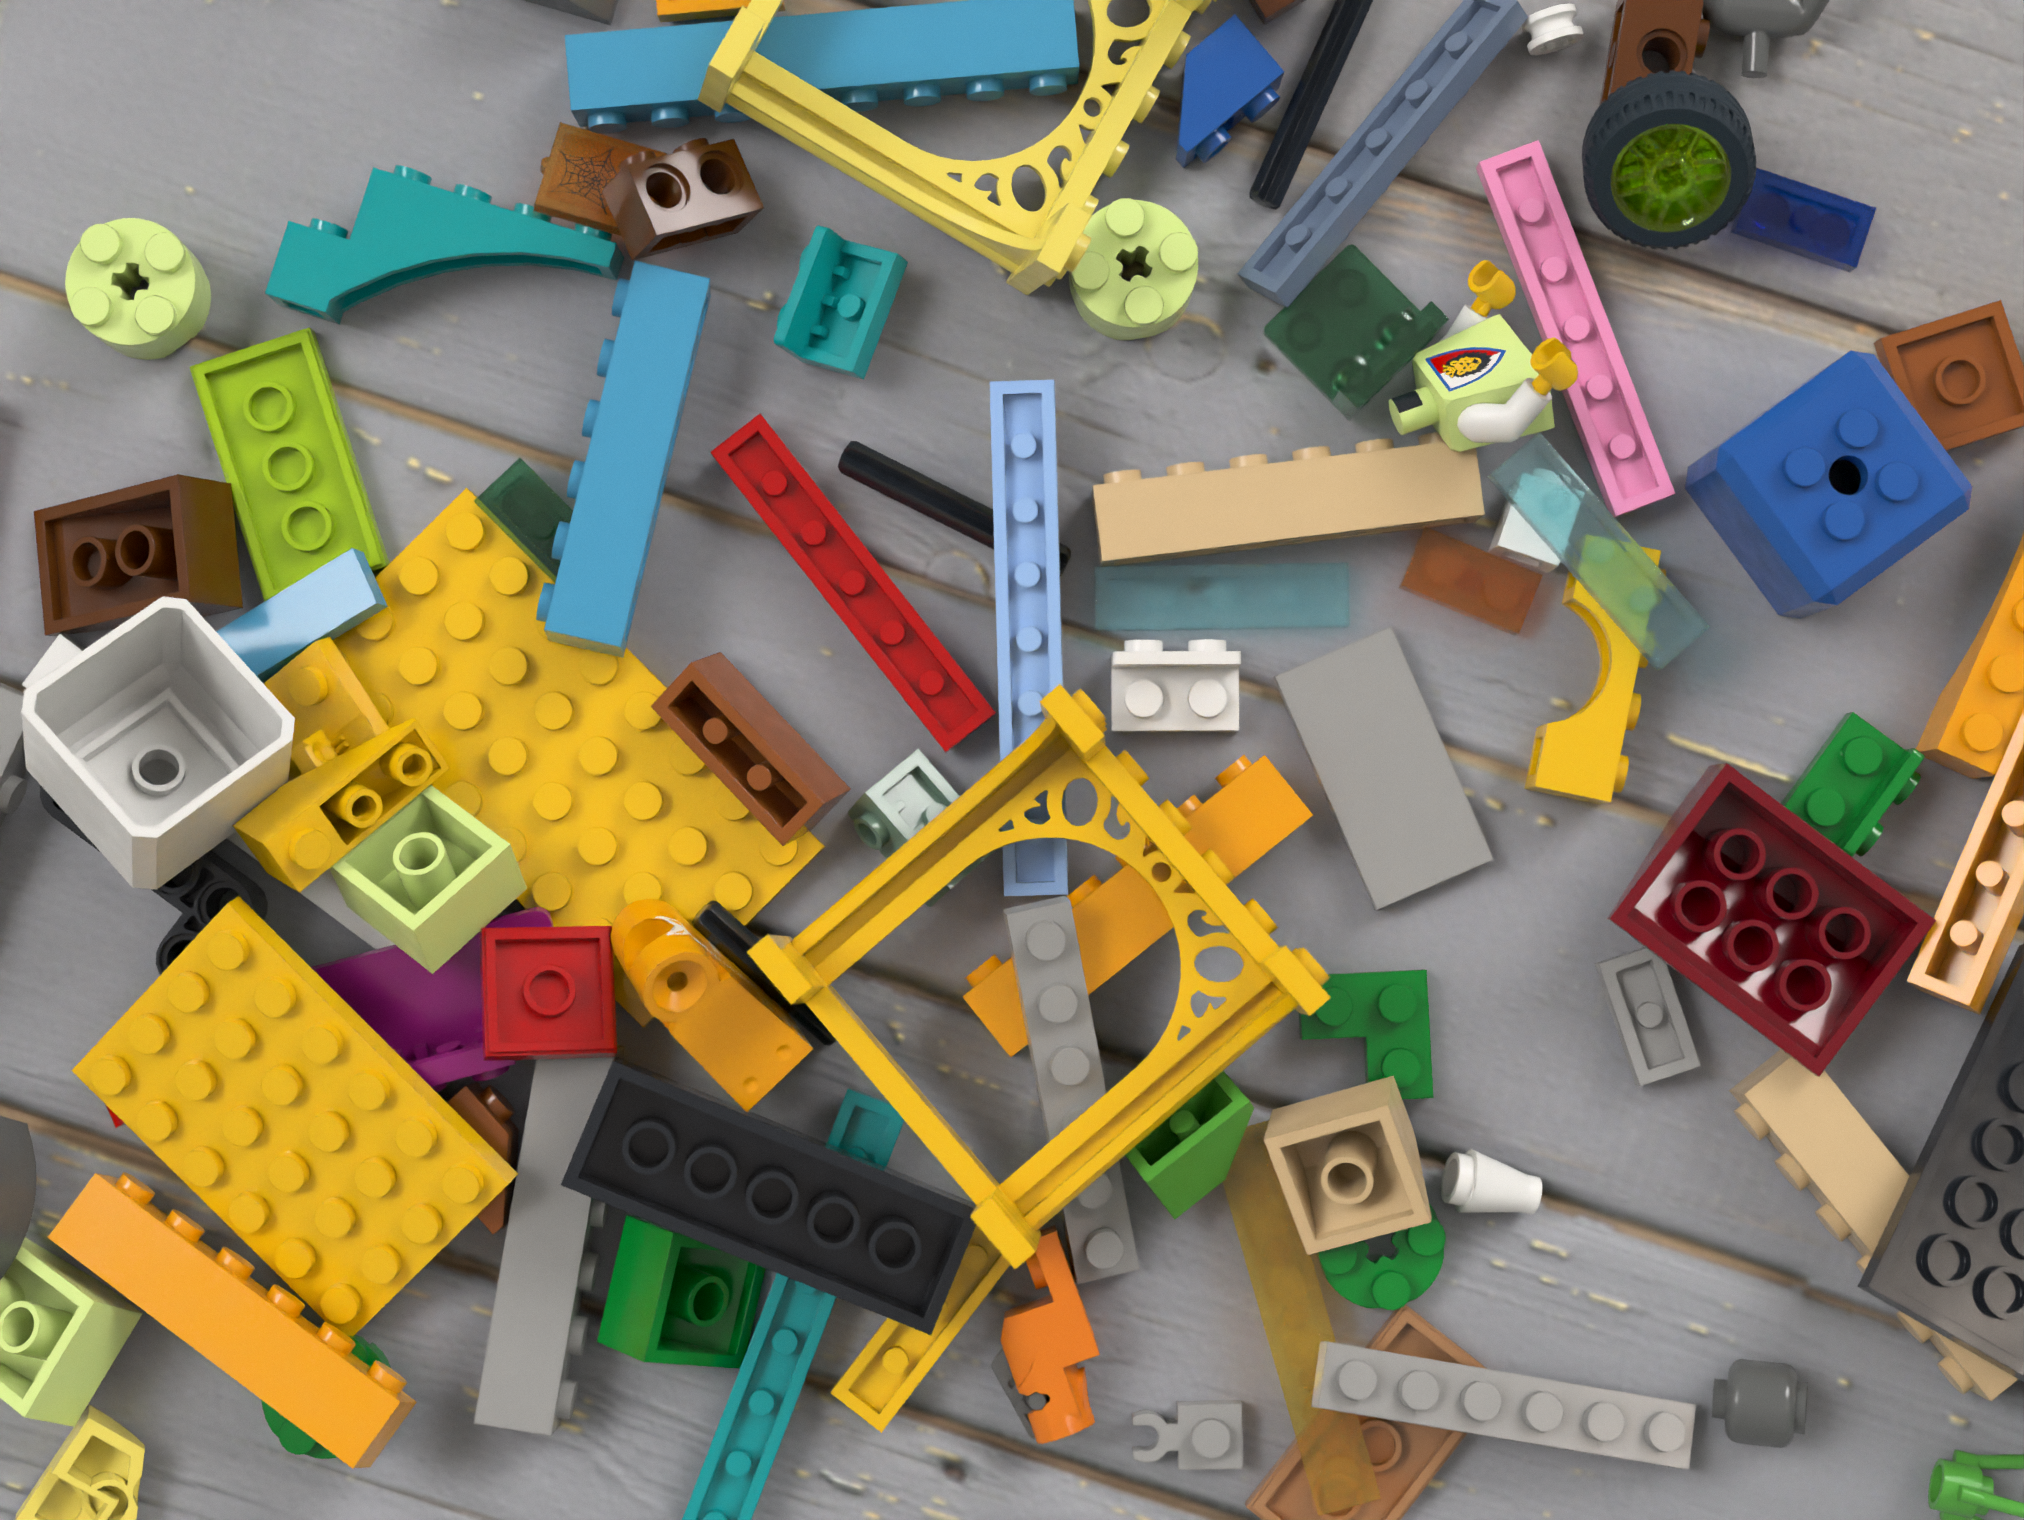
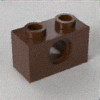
M1704 0L1617 1L1599 106L1604 100L1608 99L1612 92L1614 93L1620 86L1625 87L1626 83L1630 80L1633 81L1640 76L1642 78L1647 77L1649 73L1655 74L1643 62L1642 53L1645 51H1655L1662 54L1669 64V71H1685L1688 75L1692 72L1694 57L1702 58L1709 36L1710 21L1701 19ZM1681 124L1661 125L1648 129L1643 133L1670 137Z

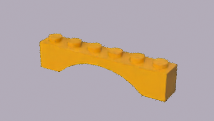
M2024 532L2008 573L1987 617L1957 670L1939 695L1916 747L1919 752L1925 755V758L1971 779L1996 775L2024 710Z

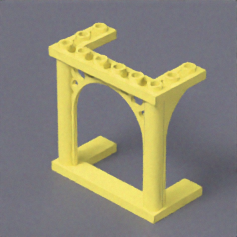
M751 0L747 8L741 7L708 66L698 100L719 113L725 103L1008 270L1011 274L1006 283L1020 292L1029 295L1043 284L1050 287L1056 278L1061 280L1067 270L1072 273L1082 259L1091 242V238L1085 235L1083 231L1099 202V199L1090 195L1101 174L1111 178L1118 169L1130 146L1122 141L1121 138L1132 119L1141 124L1153 107L1160 90L1152 86V83L1162 65L1172 69L1185 50L1191 36L1182 30L1193 11L1202 15L1212 0H1146L1150 7L1149 16L1145 22L1134 27H1121L1110 21L1107 16V7L1112 0H1088L1093 26V52L1090 70L1077 102L1067 117L1048 136L1033 146L1002 158L965 161L940 157L923 151L755 52L784 0ZM1141 40L1139 46L1130 47L1120 56L1119 59L1125 61L1124 64L1116 65L1110 61L1108 50L1113 41L1132 43ZM1117 84L1111 95L1102 88V86ZM1086 100H1094L1099 104L1100 112L1097 116L1093 117L1086 114L1084 111ZM1080 128L1090 131L1085 142L1083 140ZM1058 147L1064 148L1070 156V161L1067 158L1061 161L1059 172L1063 181L1060 186L1057 175L1047 162L1051 151ZM1020 167H1029L1034 170L1044 185L1045 199L1038 211L1023 209L1016 202L1012 193V177L1016 169ZM947 174L961 175L960 182L949 177ZM990 175L997 179L996 197L999 206L987 199L992 193L991 191H982L975 188L974 184L981 176Z

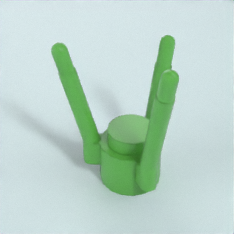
M1955 1449L1952 1461L1939 1458L1935 1463L1929 1482L1928 1505L1930 1509L1940 1511L1941 1520H1984L1975 1516V1514L1985 1516L1989 1509L2024 1518V1503L1993 1495V1478L1983 1475L1981 1470L2024 1469V1454L1976 1455Z

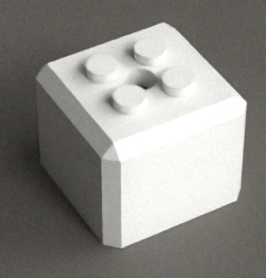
M159 598L24 690L21 714L26 769L132 888L157 890L236 832L233 827L236 822L288 782L295 718L187 599ZM160 759L173 764L178 774L168 784L153 785L146 782L139 772L149 761Z

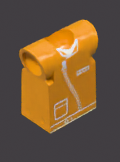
M650 898L634 901L620 911L613 922L610 936L613 952L650 1014L659 1019L668 1028L671 1035L746 1112L750 1111L814 1048L791 1015L689 924L677 909L665 901Z

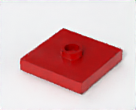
M612 926L481 928L479 937L483 1061L609 1058L616 1056L617 1030L614 961L610 937Z

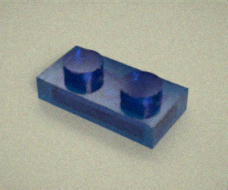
M1756 167V177L1751 194L1742 211L1735 217L1731 233L1850 273L1857 268L1876 208Z

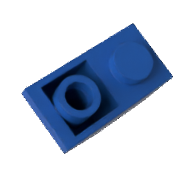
M1236 14L1186 54L1182 76L1176 160L1183 168L1197 157L1203 163L1212 159L1231 141L1232 137L1228 133L1231 128L1245 117L1251 123L1257 121L1280 99L1276 91L1280 87L1284 70Z

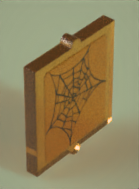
M560 122L550 156L544 157L541 160L540 172L544 175L533 211L621 236L602 190L620 172L619 164L628 157L644 151H654L656 157L667 155V153ZM648 195L655 204L659 205L653 197Z

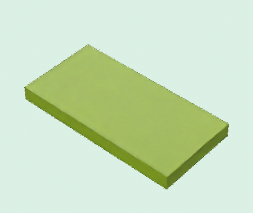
M308 327L189 366L226 483H231L233 505L264 601L351 548L364 552L373 574L381 572L389 564V560L315 331Z

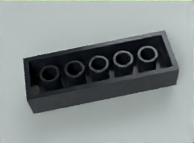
M615 1057L611 1063L561 1182V1186L929 1335L934 1330L976 1227V1223L970 1215L977 1205L971 1201L751 1111L746 1112L741 1107L618 1057Z

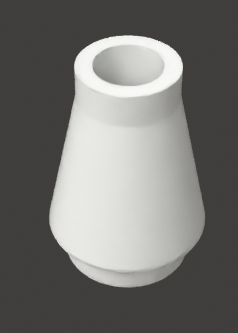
M1470 1149L1465 1154L1454 1152L1448 1158L1442 1176L1441 1196L1445 1203L1455 1205L1459 1213L1521 1212L1533 1215L1540 1204L1542 1181L1540 1177L1527 1175Z

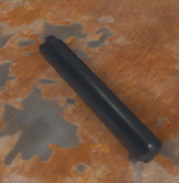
M1373 0L1335 1L1249 192L1250 199L1257 204L1275 210L1281 206Z
M850 441L838 462V468L842 474L994 549L993 509L857 441ZM1059 543L1061 576L1071 558V550L1069 547Z

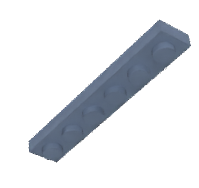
M1463 0L1237 273L1249 289L1287 308L1291 305L1526 21L1528 16L1517 0Z

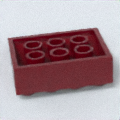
M1727 763L1710 765L1671 816L1607 918L1818 1077H1820L1936 922L1934 918Z

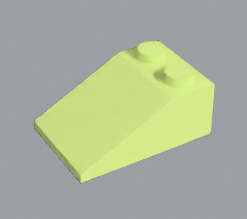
M25 1237L13 1263L0 1280V1398L25 1418L75 1427L143 1313L102 1282Z

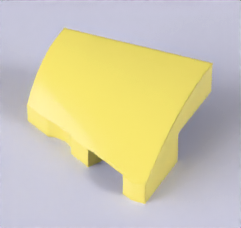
M89 1404L16 1513L15 1520H136L145 1445L117 1421Z

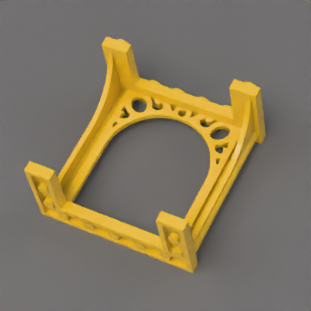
M1061 684L1039 701L1045 719L1030 737L794 939L790 936L767 934L747 952L791 1005L807 1004L977 1205L970 1217L1014 1269L1036 1252L1042 1234L1039 1229L1294 1009L1300 1014L1310 1016L1331 998L1321 987L1330 977L1304 947L1295 948L1290 951L1286 945L1278 946L1269 935L1278 926L1253 898L1243 906L1227 887L1235 877L1210 848L1200 856L1184 837L1192 827L1168 799L1157 806L1141 787L1150 778L1125 749L1115 757L1106 747L1105 735L1103 734L1107 730L1105 727L1107 725L1105 722L1106 717L1082 689L1077 690L1070 696ZM1082 778L1088 780L1094 786L1098 802L1096 812L1091 821L1082 826H1075L1070 824L1064 816L1062 798L1068 784ZM1047 790V810L1050 819L1040 825L1032 823L1024 814L1032 808L1041 806L1035 799ZM1111 797L1118 803L1116 815L1120 825L1124 826L1126 822L1130 824V832L1123 839H1114L1104 829V822L1111 809ZM1010 820L1013 822L1014 829L999 832ZM1147 837L1157 848V851H1153L1144 857V844ZM1038 838L1076 840L1099 847L1124 860L1151 885L1160 897L1174 926L1179 946L1180 984L1178 997L1166 1030L1148 1056L999 1184L831 984L981 857L1006 845ZM1158 863H1165L1171 869V876L1165 882H1158L1152 876V868ZM1184 880L1194 893H1175L1174 890ZM1195 910L1205 911L1206 915L1202 916L1201 919L1206 924L1211 926L1223 925L1229 933L1216 932L1202 937L1196 936L1188 926V916ZM1209 947H1227L1239 954L1243 961V968L1236 978L1227 982L1210 981L1197 972L1194 963L1196 956L1202 950ZM1198 990L1208 996L1226 998L1216 1009L1213 1008L1211 1003H1208L1205 1013L1199 1018L1192 1011L1190 1004L1191 997ZM1182 1025L1191 1029L1183 1038L1177 1040Z

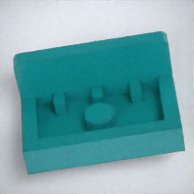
M820 225L816 226L810 243L801 254L799 272L788 301L779 312L777 330L773 340L774 344L803 363L864 380L908 261L897 253L848 241L830 228Z

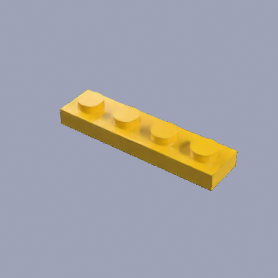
M977 1224L932 1334H926L886 1318L830 1392L881 1433L1010 1266V1263Z

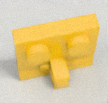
M331 637L314 641L264 683L295 718L288 782L390 729Z

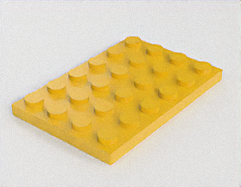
M239 896L221 909L71 1070L326 1323L338 1328L347 1336H354L518 1175Z

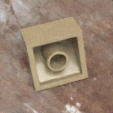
M1394 1076L1272 1110L1264 1142L1307 1255L1431 1222L1432 1216L1415 1133Z

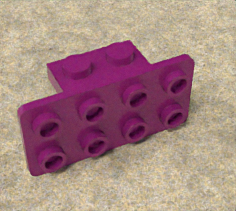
M534 907L496 917L484 928L554 927L550 913L545 908ZM479 933L433 974L396 945L311 967L436 1092L444 1089L447 1086V1082L469 1076L472 1077L473 1081H486L496 1078L507 1072L510 1065L516 1064L517 1060L483 1061Z

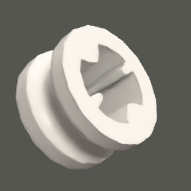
M1568 3L1552 6L1528 16L1521 27L1524 33H1530L1532 36V40L1527 45L1530 55H1543L1555 52L1577 43L1584 37L1582 28L1573 24V18L1578 14L1575 4Z

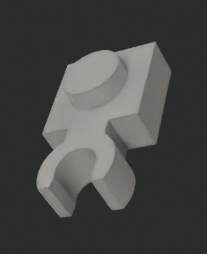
M1240 1400L1176 1401L1177 1420H1165L1161 1414L1149 1409H1142L1132 1413L1133 1425H1149L1158 1432L1157 1439L1152 1445L1132 1447L1133 1459L1139 1462L1150 1463L1161 1459L1167 1451H1177V1466L1179 1470L1243 1469L1242 1403Z

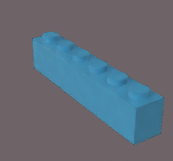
M634 261L630 280L620 278L617 283L612 305V316L620 317L615 340L605 338L602 344L597 366V376L606 378L600 401L590 399L588 402L582 427V436L591 438L585 462L574 461L567 487V497L576 499L570 523L560 521L558 524L552 548V559L561 560L555 585L544 583L537 608L536 620L546 622L544 631L548 641L624 658L711 298L710 278Z

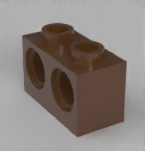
M698 138L677 147L672 154L659 157L655 156L654 151L637 153L619 164L620 172L602 190L632 261L737 234L764 209L735 139L709 144L707 138ZM648 195L653 197L658 202L659 206L655 204Z

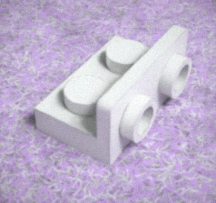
M1161 640L1124 641V651L1112 652L1111 732H1238L1241 651H1226V640L1188 641V651H1163V641Z

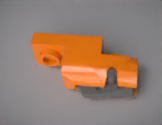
M1055 1225L1039 1230L1042 1234L1037 1250L1026 1260L1036 1290L1048 1286L1050 1295L1004 1312L1000 1337L1002 1348L991 1363L993 1372L1027 1433L1032 1439L1036 1438L1038 1444L1062 1439L1082 1431L1095 1423L1089 1403L1085 1366L1078 1369L1076 1363L1100 1355L1099 1348Z

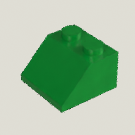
M626 1215L597 1342L642 1362L740 1369L747 1352L766 1268L638 1216Z

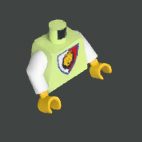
M1483 260L1473 267L1467 280L1468 287L1478 296L1472 306L1465 304L1447 334L1438 343L1416 353L1412 365L1416 390L1389 399L1390 414L1400 435L1433 425L1449 449L1460 452L1493 443H1511L1519 437L1555 428L1550 390L1554 388L1561 391L1571 387L1577 380V365L1571 360L1570 350L1557 338H1548L1543 341L1531 354L1500 314L1492 317L1488 316L1491 309H1502L1508 306L1516 295V288L1513 280L1502 270H1499L1490 261Z

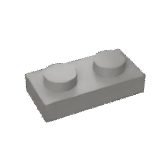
M1646 947L1594 963L1635 1085L1643 1086L1701 1066L1667 963Z

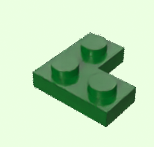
M1427 970L1328 974L1330 979L1321 987L1331 998L1310 1016L1299 1013L1300 1039L1363 1037L1366 1083L1394 1076L1402 1100L1434 1098Z

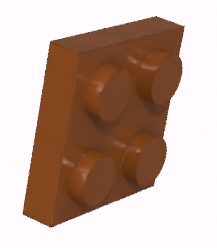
M2001 300L1901 331L1874 342L1880 363L1946 452L2024 427V366Z

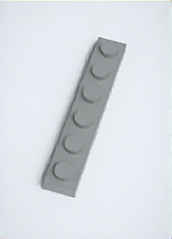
M1066 895L1002 909L1047 1143L1106 1093L1071 901ZM1118 1161L1060 1211L1072 1274L1077 1284L1140 1269L1120 1162Z
M1320 1341L1311 1407L1687 1470H1689L1696 1411V1404Z

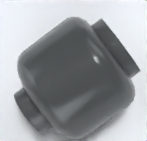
M1738 1359L1730 1366L1727 1380L1714 1379L1712 1418L1725 1419V1432L1728 1438L1735 1443L1785 1448L1793 1441L1794 1434L1805 1435L1808 1382L1798 1381L1795 1369L1785 1363Z

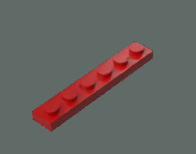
M758 414L710 452L945 753L949 752L996 715V712L761 414Z

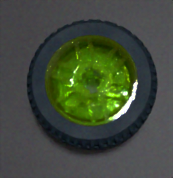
M1671 70L1669 73L1659 71L1655 74L1649 73L1644 78L1640 76L1633 81L1630 80L1626 83L1625 87L1620 86L1597 108L1587 126L1583 139L1582 166L1584 188L1592 210L1613 234L1619 236L1624 241L1629 240L1631 244H1638L1644 248L1650 246L1651 249L1661 248L1662 250H1667L1668 247H1673V249H1678L1679 247L1686 248L1691 243L1696 245L1702 240H1708L1712 234L1714 236L1717 235L1721 229H1725L1728 226V222H1732L1742 211L1751 194L1756 177V153L1751 127L1745 111L1736 98L1729 91H1726L1723 86L1713 80H1708L1705 76H1699L1692 72L1688 75L1685 71L1675 72Z

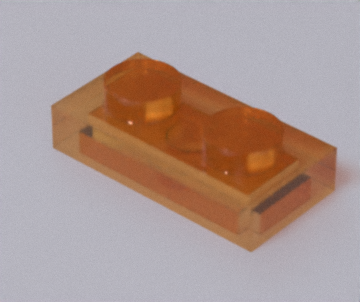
M1424 527L1398 588L1516 636L1522 628L1543 575Z

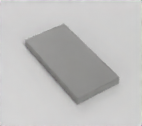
M1392 626L1273 677L1374 910L1381 909L1494 860Z

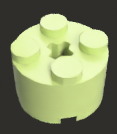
M1131 198L1118 199L1093 214L1083 231L1085 235L1091 238V242L1077 267L1072 273L1069 272L1070 291L1080 316L1094 330L1116 340L1146 338L1167 331L1184 314L1197 279L1198 247L1188 228L1174 213L1163 206ZM1134 261L1143 264V276L1135 275L1130 282L1121 277L1123 269L1121 263L1130 266Z
M122 218L104 224H95L87 228L82 234L80 242L74 249L67 265L65 287L74 317L102 342L122 355L144 360L164 358L176 352V349L183 346L191 338L193 339L203 328L207 320L211 304V289L201 263L171 231L155 222L139 218ZM145 279L149 283L148 289L137 290L133 299L130 296L131 289L138 287L141 280Z

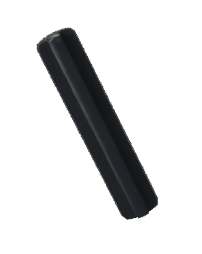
M712 900L703 906L692 921L693 927L821 1043L830 1046L837 1040L807 1004L791 1005L747 953L760 939L717 901Z

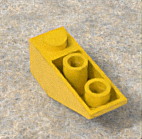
M411 718L282 785L236 822L233 827L267 874L300 893L448 771L450 767L419 721Z

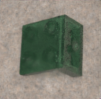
M1350 244L1300 292L1288 308L1284 307L1264 327L1263 334L1350 421L1414 358L1416 353L1424 349L1440 333L1449 318L1432 301L1420 311L1355 245Z

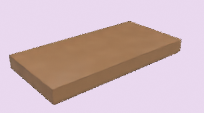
M1406 1304L1404 1307L1393 1311L1365 1347L1487 1369ZM1318 1408L1246 1500L1245 1506L1261 1520H1401L1467 1433Z

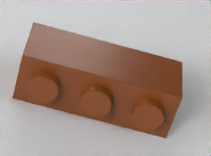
M721 652L691 662L650 706L782 846L803 836L807 831H811L851 790Z

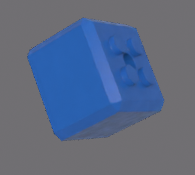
M1849 351L1688 466L1685 490L1779 616L1802 619L1837 606L1969 510L1972 485L1876 356L1870 353ZM1835 460L1850 461L1858 468L1861 475V484L1854 495L1841 494L1832 487L1829 481V470Z

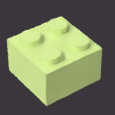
M432 785L423 790L329 868L347 907L432 974L479 933L481 928L489 924L527 889L511 844Z

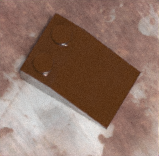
M177 474L34 511L44 632L46 636L115 629L161 597L187 599L202 617L243 608L231 483Z

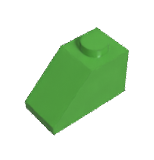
M1222 1071L1130 1150L1125 1157L1171 1216L1176 1219L1226 1179L1254 1107L1229 1076Z

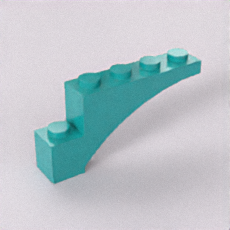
M396 165L393 173L373 167L350 239H346L348 230L321 219L312 218L309 227L288 221L265 294L282 307L340 324L343 313L356 305L401 285L442 273L487 266H540L575 270L617 280L624 255L617 243L611 242L612 233L598 226L576 222L574 230L550 223L552 219L550 213L531 205L516 203L514 211L490 204L492 200L491 195L467 185L456 184L454 191L451 192L430 185L432 178L429 175L406 166Z

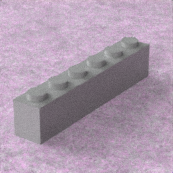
M617 1045L615 1057L623 1059L625 1046ZM615 1057L536 1060L517 1169L518 1175L515 1180L474 1424L551 1436L561 1425V1419L571 1420L578 1392V1381L568 1380L572 1355L582 1356L589 1327V1317L579 1316L583 1291L593 1292L600 1262V1253L590 1252L594 1227L604 1228L609 1205L561 1186V1182Z

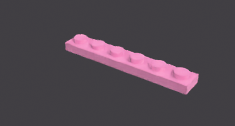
M1539 140L1480 161L1476 167L1477 173L1542 341L1548 338L1560 340L1570 350L1571 360L1577 365V380L1571 387L1562 390L1610 518L1613 519L1675 495L1674 488Z

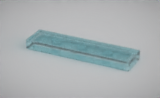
M1540 432L1488 476L1490 481L1656 671L1663 669L1710 628L1706 621Z
M1348 562L1094 567L1095 632L1348 628L1350 626Z

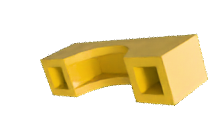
M1585 535L1574 542L1562 605L1578 615L1592 632L1599 651V676L1590 698L1576 713L1565 720L1547 723L1536 728L1524 789L1594 804L1611 802L1613 792H1622L1629 766L1628 756L1620 755L1625 730H1634L1641 708V694L1633 692L1638 668L1645 669L1647 667L1654 642L1653 631L1646 630L1650 605L1656 607L1659 605L1666 583V569L1658 568L1661 550Z

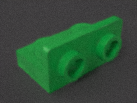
M1854 712L1846 713L1781 804L1851 857L1854 854L1861 857L1873 847L1881 836L1884 826L1878 823V821L1891 803L1900 805L1918 785L1921 775L1915 770L1923 761L1925 755L1915 748L1903 749Z

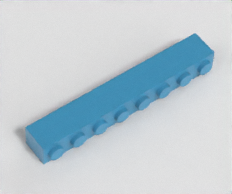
M968 0L774 17L755 52L855 112L873 110L878 107V101L903 99L904 104L907 106H930L939 103L941 96L966 94L967 99L971 101H990L1003 97L1004 90L1029 88L1030 94L1036 96L1056 95L1065 92L1067 85L1078 84L1079 79L1074 0ZM733 21L565 35L570 109L579 127L588 126L591 132L606 134L623 131L627 128L626 123L651 121L654 127L676 128L689 124V117L714 115L716 121L724 123L743 122L751 119L725 103L719 113L698 100L708 66Z

